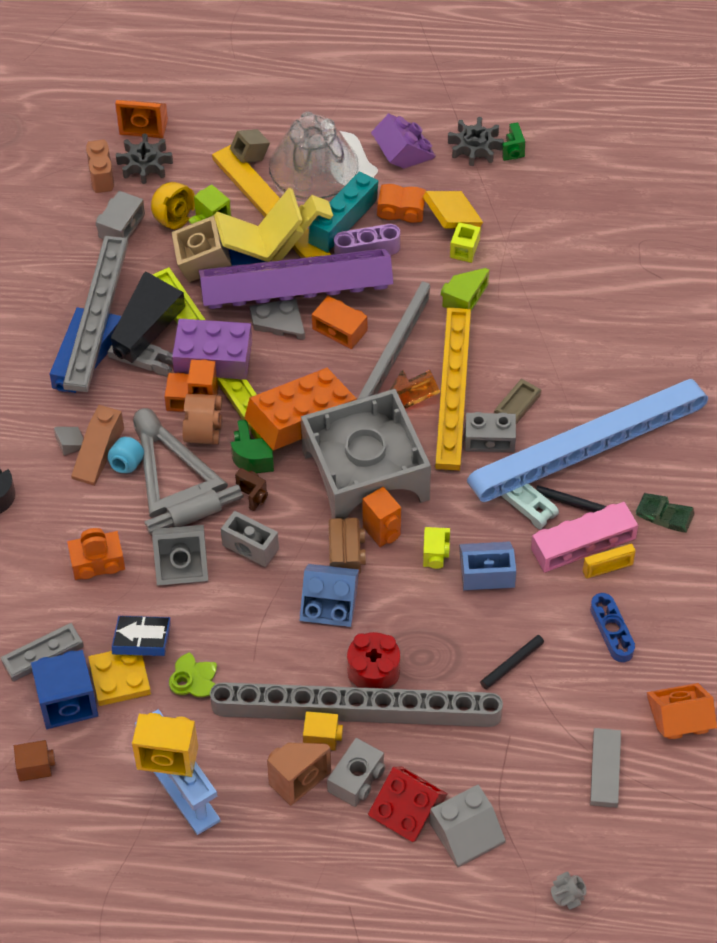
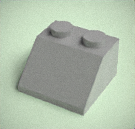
M204 525L153 529L152 539L157 585L208 581Z
M479 785L430 809V825L457 868L504 844L506 841L493 806Z

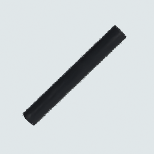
M540 485L536 487V490L548 499L593 513L607 507Z
M536 635L480 681L482 687L488 689L540 647L544 643L543 638L540 635Z

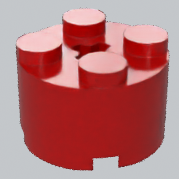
M378 632L360 633L354 637L347 651V673L349 680L357 688L387 689L396 684L400 676V650L394 637Z

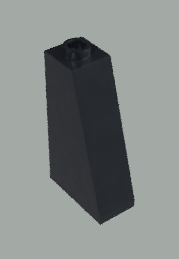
M145 271L111 336L113 353L118 358L133 363L185 308L184 292Z

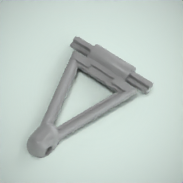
M142 408L134 414V428L141 439V446L144 449L143 465L149 516L152 518L144 521L150 535L153 533V529L185 526L222 511L221 506L243 498L239 485L227 488L228 484L161 425L156 414L151 409ZM160 440L200 475L205 482L160 499L153 442Z

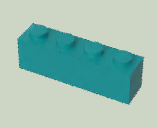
M359 171L329 202L333 217L327 219L318 215L310 224L308 243L328 253L334 247L335 235L343 231H349L377 201L379 180Z

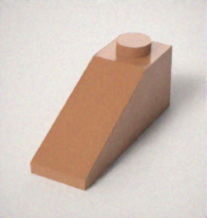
M98 405L88 424L71 475L72 479L95 486L108 461L109 450L120 438L124 430L122 411Z

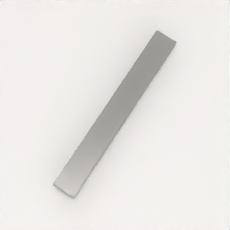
M104 236L63 382L64 390L88 392L128 247V238Z
M421 282L358 399L378 394L429 300V283Z

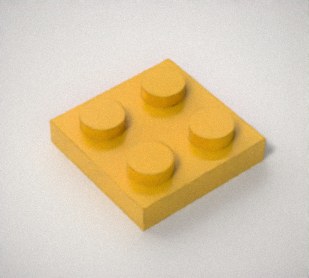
M109 651L88 656L99 706L151 695L142 655H116Z

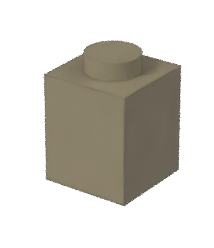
M258 129L241 130L236 132L230 150L242 163L263 161L270 142Z

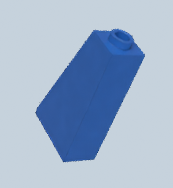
M76 308L49 374L52 388L61 392H77L64 390L63 382L84 308ZM109 314L95 368L108 354L107 352L112 345L111 336L122 316Z

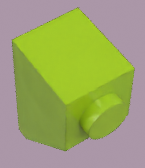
M482 268L454 275L450 282L445 283L442 287V307L471 309L472 311L489 284V269Z

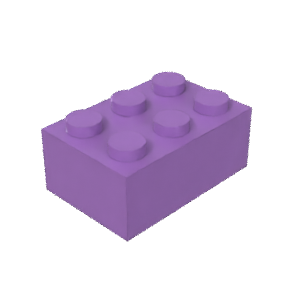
M179 319L172 355L174 373L189 374L191 360L205 359L216 362L217 378L247 380L252 346L251 323Z

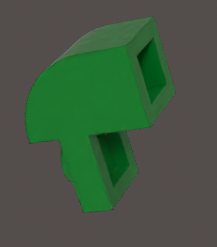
M246 420L237 421L238 431H234L235 441L230 442L232 459L239 469L242 468L248 472H273V453L270 446L262 438L250 439L248 422Z

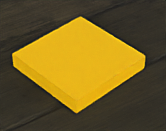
M462 191L425 192L423 198L443 228H456L458 222L481 227L483 224L482 219Z

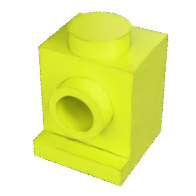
M458 222L450 243V258L472 263L480 241L481 227Z
M425 527L423 567H431L433 569L444 567V558H449L450 528Z

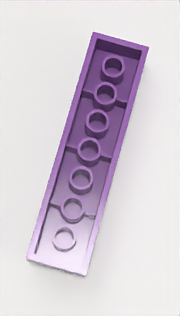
M386 249L199 270L203 305L208 306L210 309L221 308L225 303L241 306L245 305L246 301L256 300V303L270 302V298L278 297L280 300L294 299L295 295L311 298L316 297L317 293L326 292L327 295H337L341 293V290L350 289V292H362L365 287H374L375 290H381L393 284L391 256Z

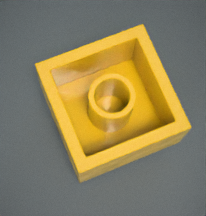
M139 713L132 740L137 770L192 777L198 752L195 721L181 716L170 718L163 717L157 713Z

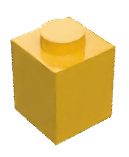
M306 711L303 743L327 744L330 750L336 751L337 741H342L343 725H338V714Z

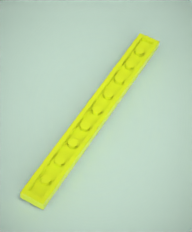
M170 267L152 274L184 292L185 308L174 319L177 324L179 319L205 320ZM217 378V383L242 420H245L249 398L257 395L246 379ZM248 423V428L255 439L261 438Z

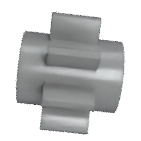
M569 872L557 876V880L553 881L554 886L551 887L554 901L559 906L567 905L569 910L580 906L581 901L584 900L583 896L587 892L582 878L578 875L570 876Z

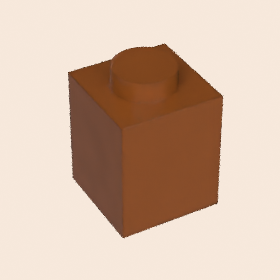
M46 740L13 745L19 782L52 776L51 766L56 765L53 749L48 750Z

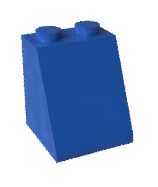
M83 650L68 651L63 655L51 658L43 657L31 662L46 730L99 717Z

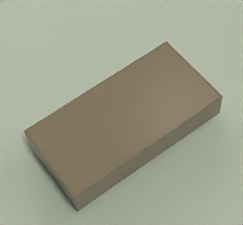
M520 379L496 407L494 413L516 414L517 424L541 396L542 390Z

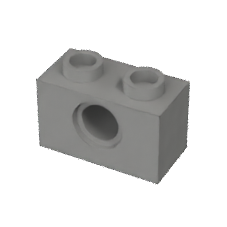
M235 510L221 528L222 546L264 567L268 565L279 550L277 531Z
M355 738L328 777V792L356 807L361 799L364 801L369 795L374 779H379L382 776L386 767L384 764V753ZM360 771L364 774L361 776H355L352 773Z

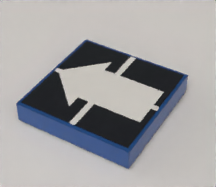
M118 616L112 643V654L165 656L171 626L170 617Z

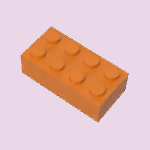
M324 368L250 397L244 419L274 451L302 439L301 416L355 401L357 398L328 368Z

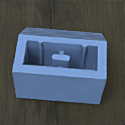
M511 542L459 544L463 590L515 588L516 563L514 548Z
M308 564L304 570L299 621L351 627L357 596L359 570Z

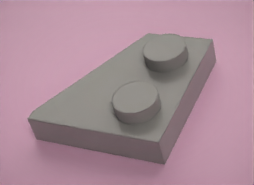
M296 298L250 306L254 330L272 332L281 336L284 333L297 335V339H305V332Z

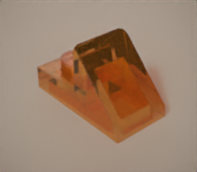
M402 370L389 389H396L405 409L441 393L431 370L409 380L404 370Z

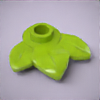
M190 652L184 654L176 661L175 672L169 679L171 691L177 695L190 693L195 697L210 696L211 688L216 685L212 682V679L216 674L217 663H196L194 656ZM180 682L187 683L185 685H178Z

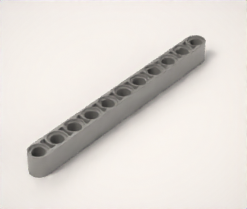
M224 682L217 683L210 691L212 710L216 715L222 717L305 720L307 711L338 714V721L492 727L501 721L503 708L500 696L495 693ZM220 698H227L226 701H218ZM247 699H254L252 702H245ZM273 700H280L281 702H279V703H272L271 701H273ZM300 701L308 702L306 704H298ZM326 702H333V703H335V704L328 706V705H325L324 703H326ZM353 703H360L361 705L355 707V706H352L351 704H353ZM380 704H386V705H388V706L382 708V707H379L378 705H380ZM406 705H413V706H415V707L409 709V708H406V707H404V706H406ZM440 706L441 709L436 710L431 707ZM466 707L468 708V710L462 711L458 708ZM486 708H493L495 711L489 712V711H486L485 709H486Z

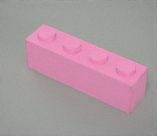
M625 502L610 504L600 511L589 512L578 519L564 521L556 527L538 531L532 535L531 550L545 573L636 539L638 524Z

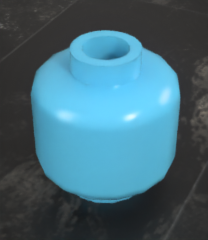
M121 437L109 450L108 462L119 473H132L143 460L144 449L137 440L131 437Z

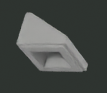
M78 427L54 428L55 437L63 455L80 450L84 438Z

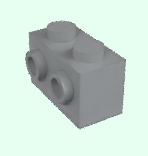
M118 191L115 197L109 200L103 214L97 217L96 227L99 238L104 239V236H113L129 239L145 216L143 199Z
M466 413L465 451L515 452L516 414Z

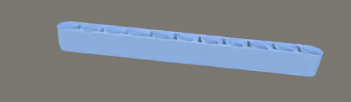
M693 379L685 380L479 468L469 475L467 483L480 501H490L698 411L705 406L708 396Z

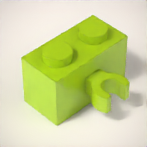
M212 184L200 190L194 196L196 215L189 219V223L193 224L214 216L216 212L231 216L230 199Z

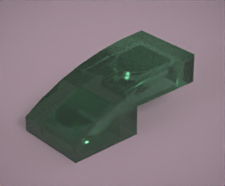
M649 493L643 494L636 510L637 516L651 523L687 533L695 514L693 507L669 503L666 496Z

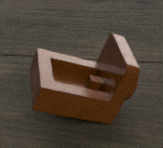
M240 468L235 474L236 485L240 486L242 492L249 495V509L255 511L267 499L266 480L259 477L253 471L248 472Z

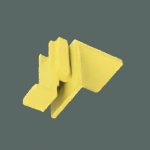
M288 188L258 226L220 212H216L214 217L224 247L270 262L271 259L272 261L282 260L318 215L331 219L333 213L327 200L311 195L304 205H300L298 208L293 189Z

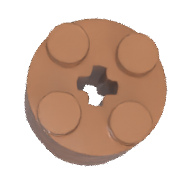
M186 394L184 403L185 420H183L184 442L219 445L220 430L217 429L222 428V415L218 410L222 408V396Z

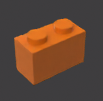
M327 296L312 313V329L353 349L368 331L367 315L360 310H355L345 305L341 300Z
M384 486L362 498L363 528H365L379 547L396 541L401 535V506Z

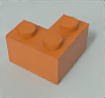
M205 359L191 360L189 374L168 373L164 396L166 411L185 412L186 394L218 395L216 362Z

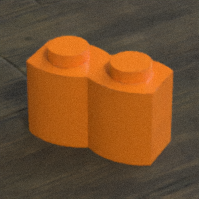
M382 184L377 205V216L386 220L401 219L409 223L422 222L426 202L423 196L426 190L412 186L403 188L395 184Z

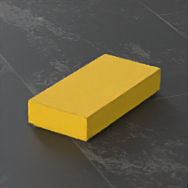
M633 544L585 557L583 564L585 578H591L633 565L636 552Z

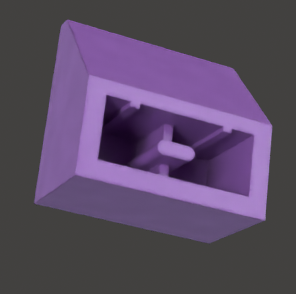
M388 113L371 132L389 163L403 169L426 162L436 156L431 149V143L422 135L421 127L415 122H407L401 116L396 117Z

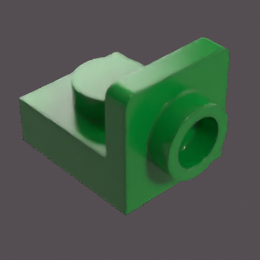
M519 123L509 124V133L506 134L507 142L502 144V158L504 161L525 157L526 141Z

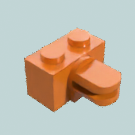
M90 528L81 533L80 539L67 541L75 580L90 579L93 576L115 574L118 571L125 570L118 531L104 533L101 528Z

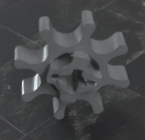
M482 117L477 118V124L474 126H467L463 120H459L458 131L460 133H448V144H457V146L452 147V157L457 158L462 154L469 156V166H474V159L476 157H485L489 163H492L494 152L491 150L502 151L504 140L493 138L499 135V125H494L492 128L482 127Z
M143 134V141L140 144H132L128 139L124 140V147L127 153H116L117 165L127 164L122 168L125 179L133 173H139L141 183L146 184V176L150 173H156L161 178L165 177L164 166L161 165L173 164V156L171 152L162 153L166 150L165 139H161L156 144L148 143V135Z

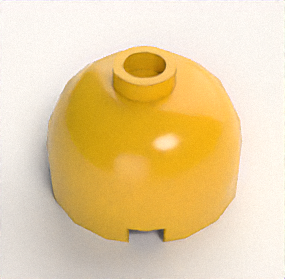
M168 182L161 185L155 191L151 200V211L154 218L163 226L173 230L183 227L190 219L187 216L190 210L194 211L195 209L194 191L188 186L177 182Z

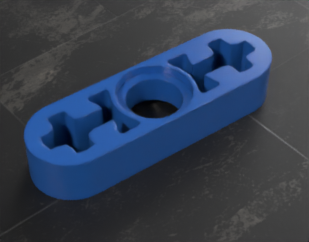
M607 593L596 594L591 600V614L612 658L618 662H627L632 659L635 650V643L613 597ZM598 603H602L603 606H607V615L605 617V612L601 606L598 607ZM616 623L620 629L617 632H610L605 628V625ZM618 639H620L622 647L627 648V652H623L622 649H618Z

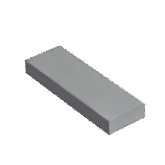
M69 623L0 658L14 682L33 672L31 662L43 657L51 658L63 655L68 651H76L84 647L72 623Z
M594 728L590 805L618 807L621 730Z

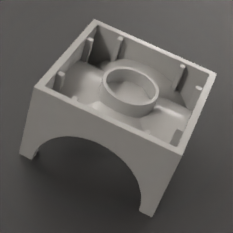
M396 389L301 416L302 452L305 459L313 457L319 468L326 488L332 519L342 518L345 520L350 512L362 502V498L383 486L387 491L394 489L413 491L417 494L420 503L430 500L431 465Z

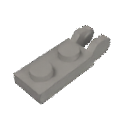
M152 344L133 363L118 358L113 353L112 345L107 352L109 358L150 371L153 370L159 375L167 377L168 373H172V368L167 364L173 365V353Z

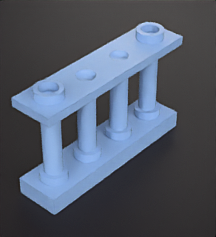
M159 709L152 712L163 716ZM196 761L192 777L154 772L197 835L221 821L209 801L218 797L217 791Z

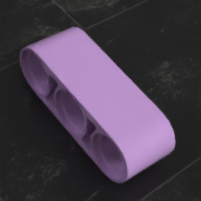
M393 224L343 231L334 237V254L386 249L390 255H393L400 250V229Z

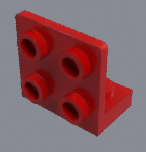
M402 766L392 767L368 815L411 842H415L430 815V809L435 804L443 803L448 793Z

